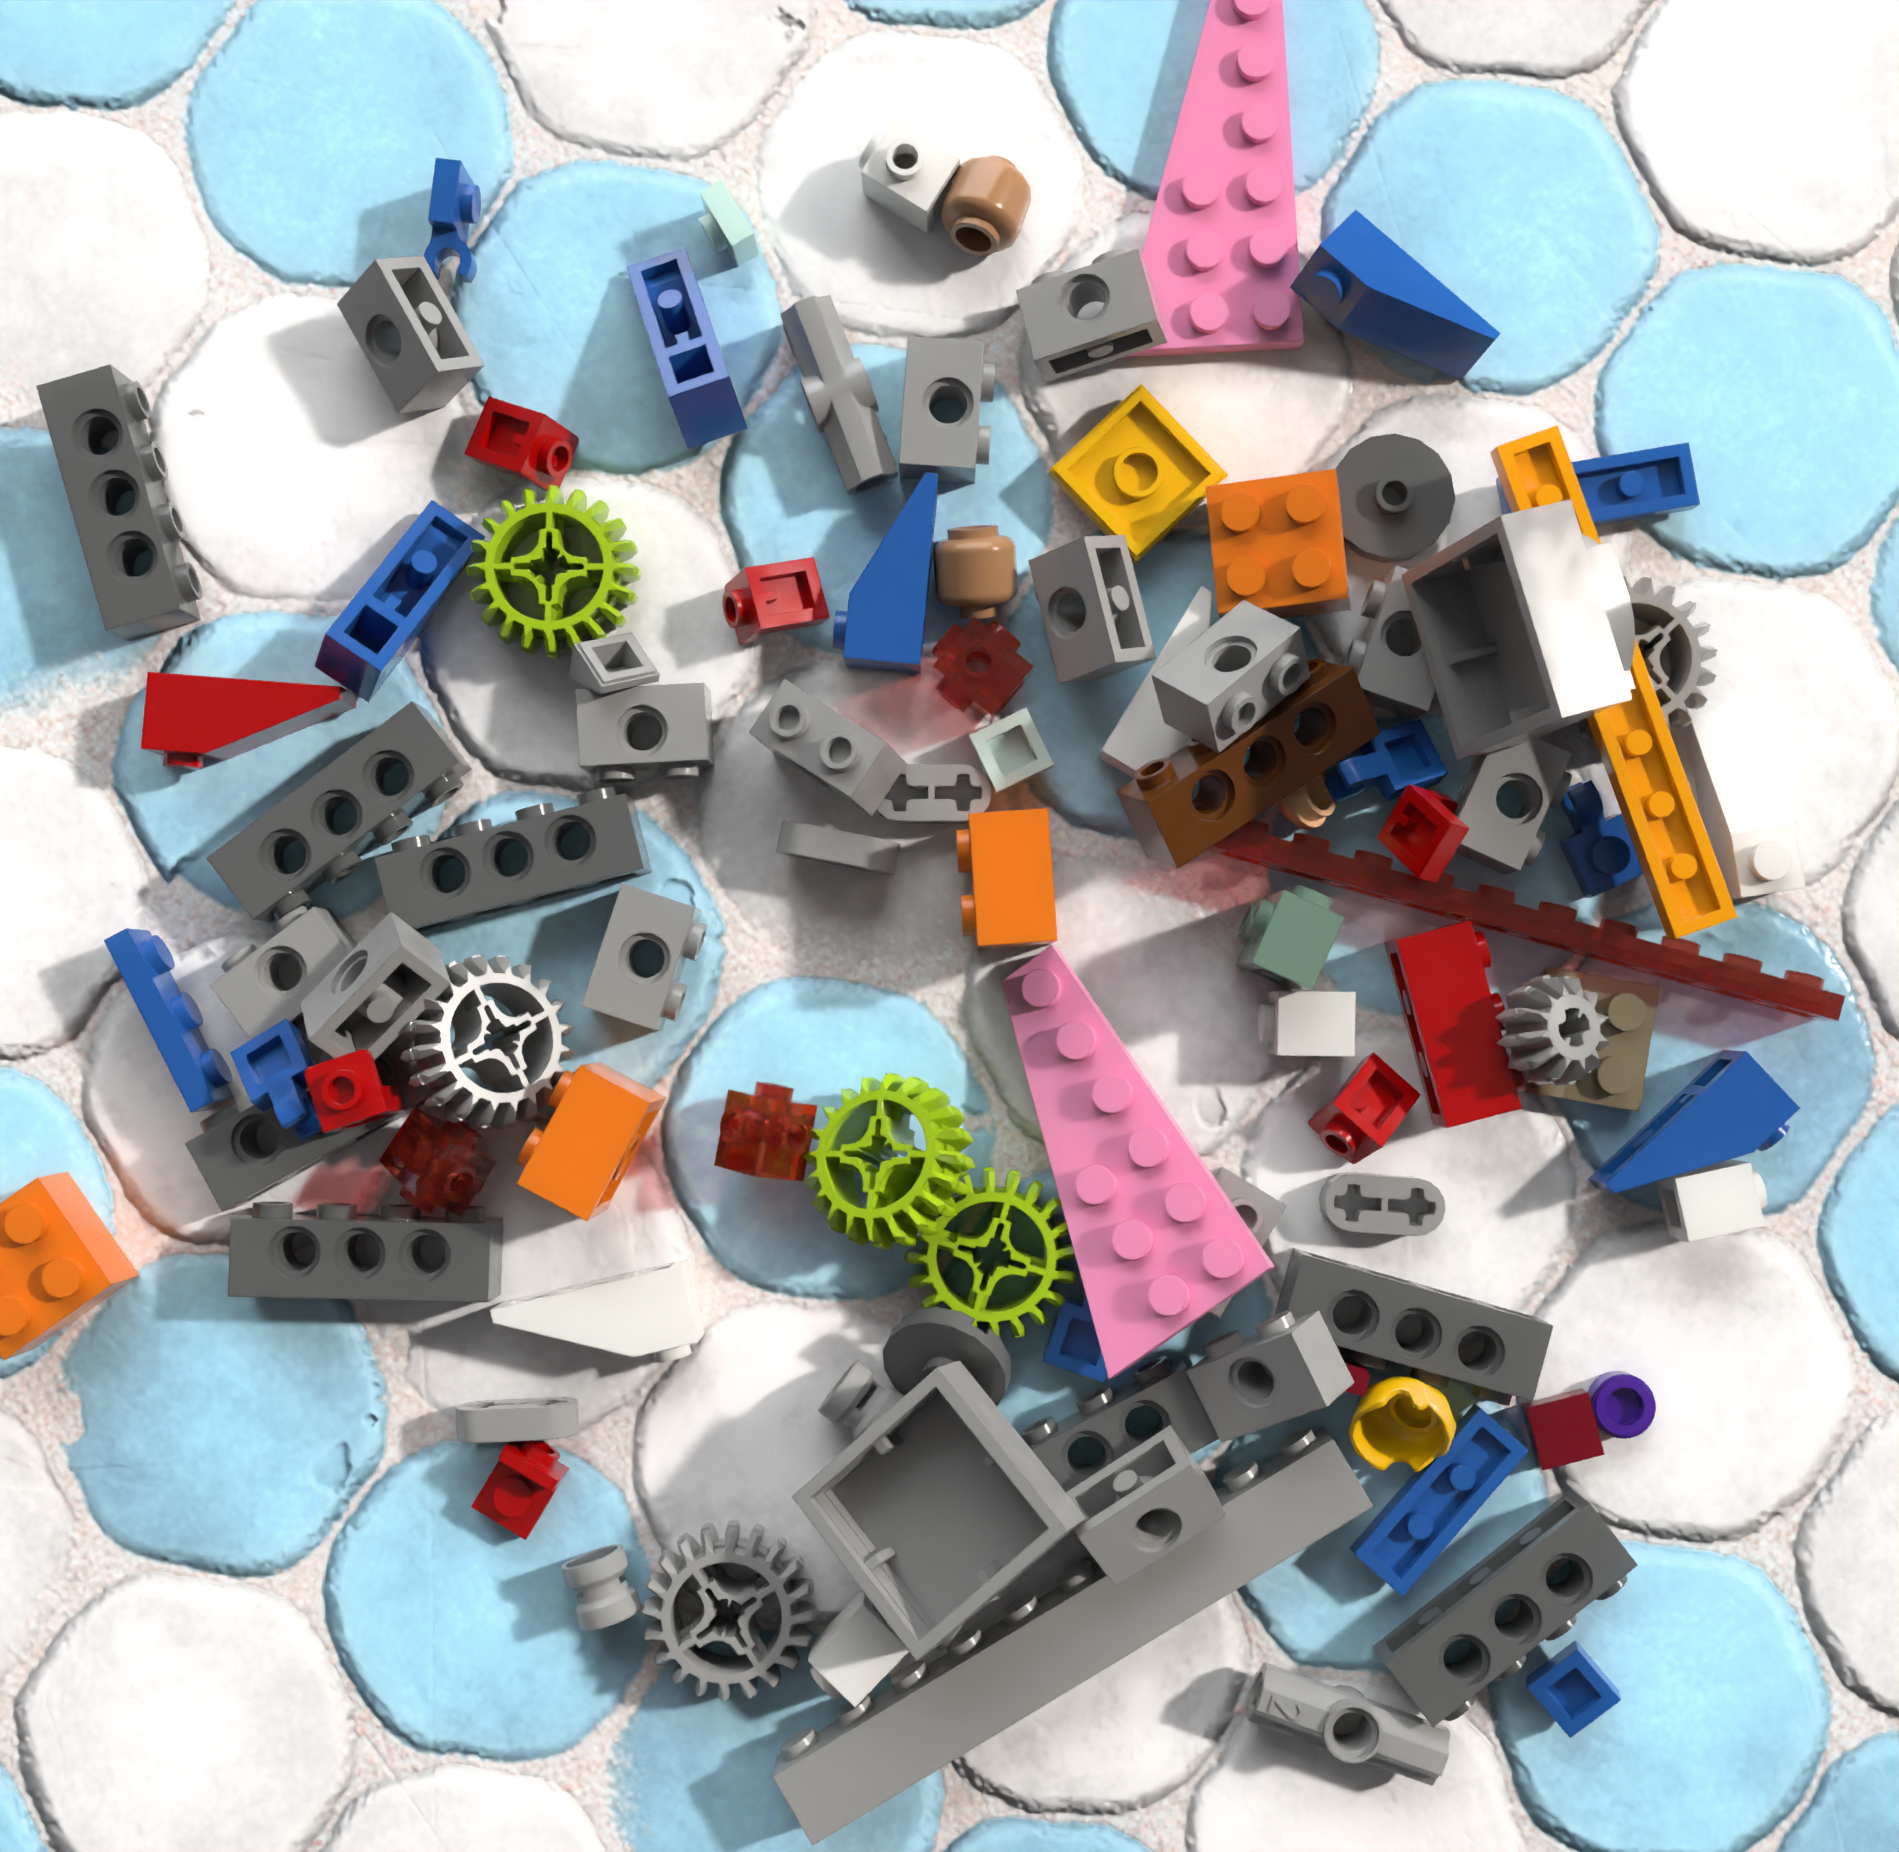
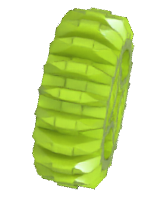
M550 485L546 491L545 503H540L532 489H525L522 495L525 508L519 511L509 500H501V511L508 518L501 525L492 518L486 517L483 519L482 526L492 535L490 542L480 539L471 541L470 548L474 553L485 558V562L473 563L466 568L467 575L470 578L485 582L475 587L470 592V597L476 604H490L483 611L481 619L488 627L503 623L498 637L503 642L509 645L522 635L521 650L525 654L533 656L544 639V648L547 656L551 659H559L562 654L563 640L568 641L569 647L573 651L574 644L584 642L582 636L588 633L594 639L607 637V634L600 627L606 619L617 627L621 628L624 626L626 619L614 607L617 602L625 605L636 604L637 595L621 585L622 583L640 580L641 571L635 565L622 563L633 558L638 553V549L632 540L618 541L626 532L627 527L621 518L605 522L610 511L605 502L598 500L586 510V494L582 490L575 489L564 505V498L560 488L556 485ZM565 526L580 529L596 539L602 552L603 563H591L587 557L570 555L569 541L565 538ZM539 530L538 544L532 552L524 556L511 557L515 549L526 537ZM558 559L567 570V573L557 574L555 584L551 586L542 576V572L552 571L554 561ZM507 582H518L523 588L537 589L539 604L544 608V620L527 617L516 610L508 593ZM597 583H600L595 596L582 610L570 617L564 618V615H569L570 600L575 593L581 589L596 588Z
M886 1073L882 1082L873 1077H862L860 1093L851 1088L840 1089L843 1105L839 1109L833 1106L822 1107L826 1118L829 1119L824 1129L815 1128L809 1130L812 1137L819 1141L817 1150L803 1155L808 1164L817 1168V1170L803 1180L809 1189L818 1193L811 1204L816 1208L817 1212L828 1216L826 1223L829 1224L832 1230L841 1234L846 1233L850 1241L862 1246L865 1244L869 1245L871 1242V1245L876 1248L888 1250L892 1249L895 1241L905 1247L916 1246L918 1230L928 1236L938 1234L935 1220L938 1214L947 1218L957 1216L953 1205L949 1203L954 1193L958 1195L970 1193L967 1185L959 1181L960 1172L976 1167L972 1158L961 1153L975 1142L968 1131L960 1128L966 1119L961 1110L953 1105H949L951 1101L949 1096L938 1088H929V1084L918 1077L909 1076L906 1080L896 1073ZM911 1115H915L923 1129L926 1151L915 1147V1131L909 1129ZM853 1171H857L862 1175V1192L868 1194L867 1207L863 1205L857 1195Z
M985 1166L983 1168L984 1186L975 1188L972 1186L971 1176L968 1171L960 1172L959 1181L967 1185L970 1193L952 1195L949 1203L953 1205L956 1214L971 1205L982 1202H996L987 1225L978 1232L965 1233L957 1231L955 1233L945 1230L944 1228L953 1217L947 1218L941 1214L935 1217L938 1234L928 1236L918 1230L916 1240L925 1242V1247L906 1250L904 1260L911 1264L925 1263L926 1269L915 1272L909 1277L910 1287L921 1288L928 1284L932 1285L933 1290L928 1292L921 1300L920 1304L923 1309L936 1307L943 1301L947 1305L945 1309L961 1311L975 1318L972 1325L974 1327H977L978 1321L987 1322V1332L990 1329L1000 1337L998 1322L1010 1320L1014 1336L1016 1338L1025 1335L1024 1325L1020 1318L1022 1314L1029 1312L1034 1322L1042 1326L1047 1322V1316L1038 1304L1042 1298L1057 1307H1061L1065 1302L1064 1296L1051 1286L1053 1280L1065 1284H1072L1075 1280V1273L1072 1270L1058 1266V1259L1076 1258L1072 1244L1057 1243V1238L1069 1234L1066 1220H1060L1052 1224L1049 1221V1218L1062 1207L1061 1202L1057 1197H1053L1039 1207L1035 1201L1042 1192L1043 1184L1037 1179L1028 1185L1024 1194L1016 1191L1020 1182V1173L1015 1169L1009 1170L1004 1187L995 1186V1172L992 1166ZM1015 1207L1026 1213L1040 1229L1044 1242V1259L1030 1255L1028 1251L1016 1247L1009 1239L1012 1224L1011 1218ZM1002 1223L999 1230L1000 1240L1003 1241L1000 1244L1001 1251L1009 1250L1011 1259L1007 1258L1006 1261L995 1260L992 1269H988L985 1282L981 1284L983 1277V1268L980 1266L982 1263L981 1256L973 1257L972 1248L975 1249L976 1246L987 1247L990 1238L995 1236L998 1224ZM937 1248L952 1252L953 1256L965 1260L972 1267L973 1278L968 1299L957 1293L944 1278L938 1264ZM1010 1274L1026 1277V1275L1037 1277L1033 1284L1018 1297L1004 1303L987 1304L996 1282L1002 1277Z

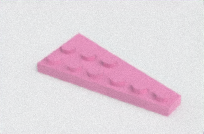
M1210 0L1141 255L1150 275L1167 343L1122 358L1300 348L1304 342L1301 297L1289 288L1299 275L1300 270L1282 0Z
M1050 945L1001 981L1107 1374L1109 1378H1113L1272 1270L1275 1266L1059 948Z

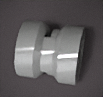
M857 1359L827 1395L818 1412L832 1423L843 1422L852 1429L853 1439L856 1440L904 1396L893 1387H881L873 1380V1371ZM864 1397L865 1400L862 1402L859 1408H855L857 1404L860 1402V1400Z
M613 1544L589 1551L569 1560L561 1566L566 1586L575 1591H581L577 1595L578 1605L574 1612L579 1628L583 1632L614 1625L641 1610V1601L637 1589L628 1585L625 1577H620L624 1574L629 1564L624 1547L621 1544Z

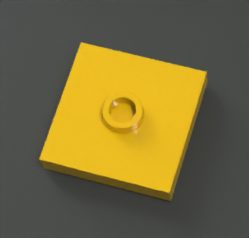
M1142 384L1132 391L1064 455L1048 473L1049 477L1105 535H1125L1130 557L1134 565L1145 557L1206 499L1205 486L1222 484L1228 477V474Z

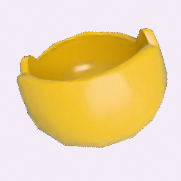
M1396 1376L1378 1381L1366 1389L1365 1396L1361 1397L1355 1410L1348 1434L1354 1451L1372 1468L1383 1471L1394 1462H1404L1409 1464L1414 1472H1419L1435 1458H1439L1449 1451L1455 1434L1456 1423L1446 1397L1438 1389L1413 1378Z

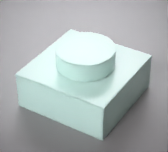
M722 179L700 191L706 215L699 218L698 221L716 253L718 254L727 248L738 267L759 255L754 232Z
M1027 708L969 735V740L996 794L1054 766Z

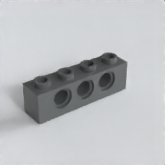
M111 364L37 385V391L105 630L131 641L201 620L196 600L202 599L201 584L194 567L189 562L185 563L179 540L185 538V528L174 503L167 502L161 480L168 478V469L159 446L154 441L150 442L144 420L151 418V409L142 386L139 382L130 380ZM118 430L116 446L110 452L100 455L99 445L101 439L108 432ZM134 489L136 494L134 506L126 514L118 516L116 512L118 499L126 491ZM151 549L153 563L150 569L145 574L135 577L133 564L136 557L141 552Z
M411 701L206 859L253 920L273 922L277 919L279 921L298 907L305 906L307 908L312 902L308 894L326 880L330 884H335L357 870L362 864L359 855L377 841L381 845H387L403 835L413 825L409 817L428 802L435 807L453 797L464 785L460 778L472 770V768L428 710ZM404 763L409 773L407 786L399 794L389 796L383 786L384 774L392 765ZM351 801L357 810V822L348 833L339 835L333 825L334 812L341 804ZM299 840L305 847L306 859L303 866L297 872L290 874L283 865V852L291 842Z
M614 787L600 788L579 794L577 796L579 805L563 810L554 811L552 803L538 804L517 810L515 812L517 821L493 827L491 819H482L455 826L453 828L455 837L431 843L429 835H420L393 842L391 844L392 854L374 858L388 914L390 912L394 913L419 933L651 873L652 869L634 799L627 794L616 796ZM584 826L590 835V848L582 858L570 861L562 853V837L570 828ZM521 842L528 852L527 865L518 875L508 877L501 869L500 855L507 845ZM458 858L465 867V880L460 888L447 893L439 883V871L446 861Z
M400 1034L377 1057L384 1060L390 1066L392 1071V1083L390 1086L400 1087L406 1111L347 1131L328 1133L320 1131L304 1142L298 1139L293 1125L287 1129L282 1127L273 1107L263 1112L253 1105L239 1113L236 1105H233L201 1121L199 1124L204 1133L189 1140L185 1145L221 1211L243 1206L422 1107L430 1087L428 1084L417 1087L408 1084L413 1074L420 1072L417 1062L409 1063L399 1059L403 1051L414 1047V1040ZM325 1052L315 1058L313 1062L316 1065L334 1058ZM307 1085L304 1087V1090L312 1101L310 1090ZM263 1121L272 1124L278 1133V1146L272 1155L262 1152L256 1143V1131Z
M254 1202L253 1212L230 1218L228 1297L490 1302L501 1294L503 1218H484L485 1207L448 1206L445 1209V1217L421 1216V1206L411 1204L382 1205L381 1215H357V1204L321 1203L317 1204V1214L293 1213L292 1202ZM298 1232L309 1236L315 1245L316 1254L311 1265L299 1262L292 1252V1241ZM360 1234L370 1235L379 1244L381 1254L379 1262L375 1267L365 1265L356 1255L355 1244ZM424 1235L436 1237L444 1246L445 1260L440 1268L430 1267L420 1258L419 1243Z
M1296 1248L1292 1249L1274 1314L1290 1310L1294 1319L1319 1310L1335 1344L1350 1349L1349 1360L1379 1370H1386L1388 1360L1412 1367L1410 1372L1411 1378L1443 1388H1448L1450 1378L1474 1384L1472 1395L1507 1406L1510 1405L1512 1396L1530 1401L1534 1400L1553 1330V1325L1536 1316ZM1344 1297H1359L1362 1304V1313L1359 1320L1350 1327H1337L1333 1321L1335 1305ZM1419 1314L1423 1321V1331L1419 1339L1409 1345L1398 1344L1395 1336L1398 1322L1406 1315ZM1481 1332L1484 1338L1482 1354L1474 1361L1461 1362L1458 1356V1346L1461 1339L1468 1333Z
M1166 1356L1153 1359L1136 1369L1132 1373L1135 1381L1115 1392H1112L1109 1386H1105L1084 1396L1076 1403L1079 1411L1056 1423L1053 1416H1049L1031 1424L1019 1433L1065 1492L1169 1425L1190 1454L1219 1439L1187 1374V1366L1181 1357L1169 1363ZM1139 1406H1150L1159 1412V1420L1156 1427L1145 1435H1135L1125 1429L1127 1415L1131 1410ZM1084 1436L1096 1438L1103 1444L1100 1457L1089 1465L1076 1464L1067 1456L1070 1445L1076 1439Z
M1571 1489L1372 1647L1434 1728L1442 1720L1452 1721L1466 1713L1475 1702V1694L1494 1679L1501 1681L1515 1674L1526 1661L1525 1655L1543 1640H1555L1567 1633L1577 1620L1576 1614L1595 1599L1599 1601L1605 1600L1616 1594L1627 1582L1626 1575L1637 1567L1638 1564L1592 1505ZM1558 1559H1569L1570 1571L1567 1577L1560 1583L1546 1584L1548 1567ZM1508 1599H1519L1520 1611L1517 1617L1506 1624L1495 1623L1494 1617L1498 1606ZM1460 1639L1470 1640L1469 1653L1462 1661L1454 1664L1443 1662L1444 1652L1449 1644Z

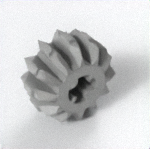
M1550 975L1534 977L1529 982H1524L1523 987L1515 988L1513 992L1505 994L1509 1009L1504 1010L1495 1018L1506 1027V1035L1496 1044L1511 1050L1507 1068L1524 1071L1526 1082H1534L1538 1085L1555 1083L1556 1086L1574 1084L1576 1080L1583 1079L1584 1073H1590L1592 1070L1601 1067L1597 1051H1601L1610 1043L1600 1033V1025L1609 1017L1596 1013L1594 1008L1598 993L1588 992L1587 990L1582 991L1579 978L1567 976L1558 978L1550 977Z

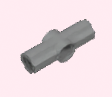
M814 295L795 302L789 309L780 313L783 330L803 375L800 383L819 433H825L848 495L865 493L884 486L890 480L898 477L896 461L875 413L879 409L868 375L860 357L854 358L831 295L820 297Z
M1263 1662L1260 1670L1255 1674L1249 1691L1246 1710L1248 1721L1329 1749L1334 1757L1346 1763L1366 1762L1431 1786L1434 1785L1439 1776H1442L1449 1756L1448 1747L1451 1734L1446 1726L1437 1724L1433 1728L1428 1720L1367 1699L1359 1690L1352 1686H1330ZM1354 1712L1362 1715L1361 1723L1354 1732L1346 1735L1333 1732L1335 1722L1343 1714Z

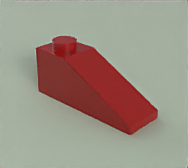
M148 672L141 749L162 755L163 766L202 770L203 759L226 761L356 708L357 695L341 686Z

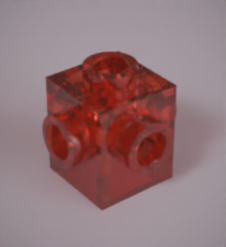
M976 617L964 629L956 623L952 625L931 652L938 658L933 665V676L940 681L934 688L935 691L961 713H964L970 706L990 724L1028 681L1034 666L1016 652L1021 643L1006 628L994 620L986 627ZM973 661H981L988 666V669L982 673H975L967 665Z
M756 1081L754 1093L728 1089L725 1109L720 1121V1136L714 1165L753 1177L804 1182L807 1160L803 1155L809 1153L813 1138L811 1129L814 1128L818 1105L793 1100V1087Z
M416 1107L409 1114L379 1159V1162L403 1185L399 1195L407 1202L427 1213H432L435 1207L438 1206L460 1217L474 1196L482 1189L486 1178L497 1163L477 1145L483 1136L476 1130L468 1129V1125L465 1122H445Z

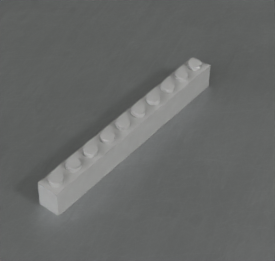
M1323 1427L1315 1432H1312L1310 1428H1303L1283 1439L1277 1446L1280 1453L1260 1465H1257L1255 1461H1249L1231 1470L1222 1479L1225 1486L1215 1491L1227 1516L1117 1587L1098 1563L1092 1565L1089 1560L1077 1563L1058 1577V1587L1038 1599L1033 1593L1017 1599L1001 1613L1003 1620L983 1632H981L979 1627H973L964 1631L946 1647L947 1654L927 1666L923 1660L911 1663L891 1679L890 1682L893 1686L872 1699L867 1694L856 1707L848 1701L836 1712L835 1717L837 1720L817 1732L814 1731L813 1727H807L788 1738L779 1748L781 1754L777 1756L772 1778L812 1846L1374 1507L1334 1439Z

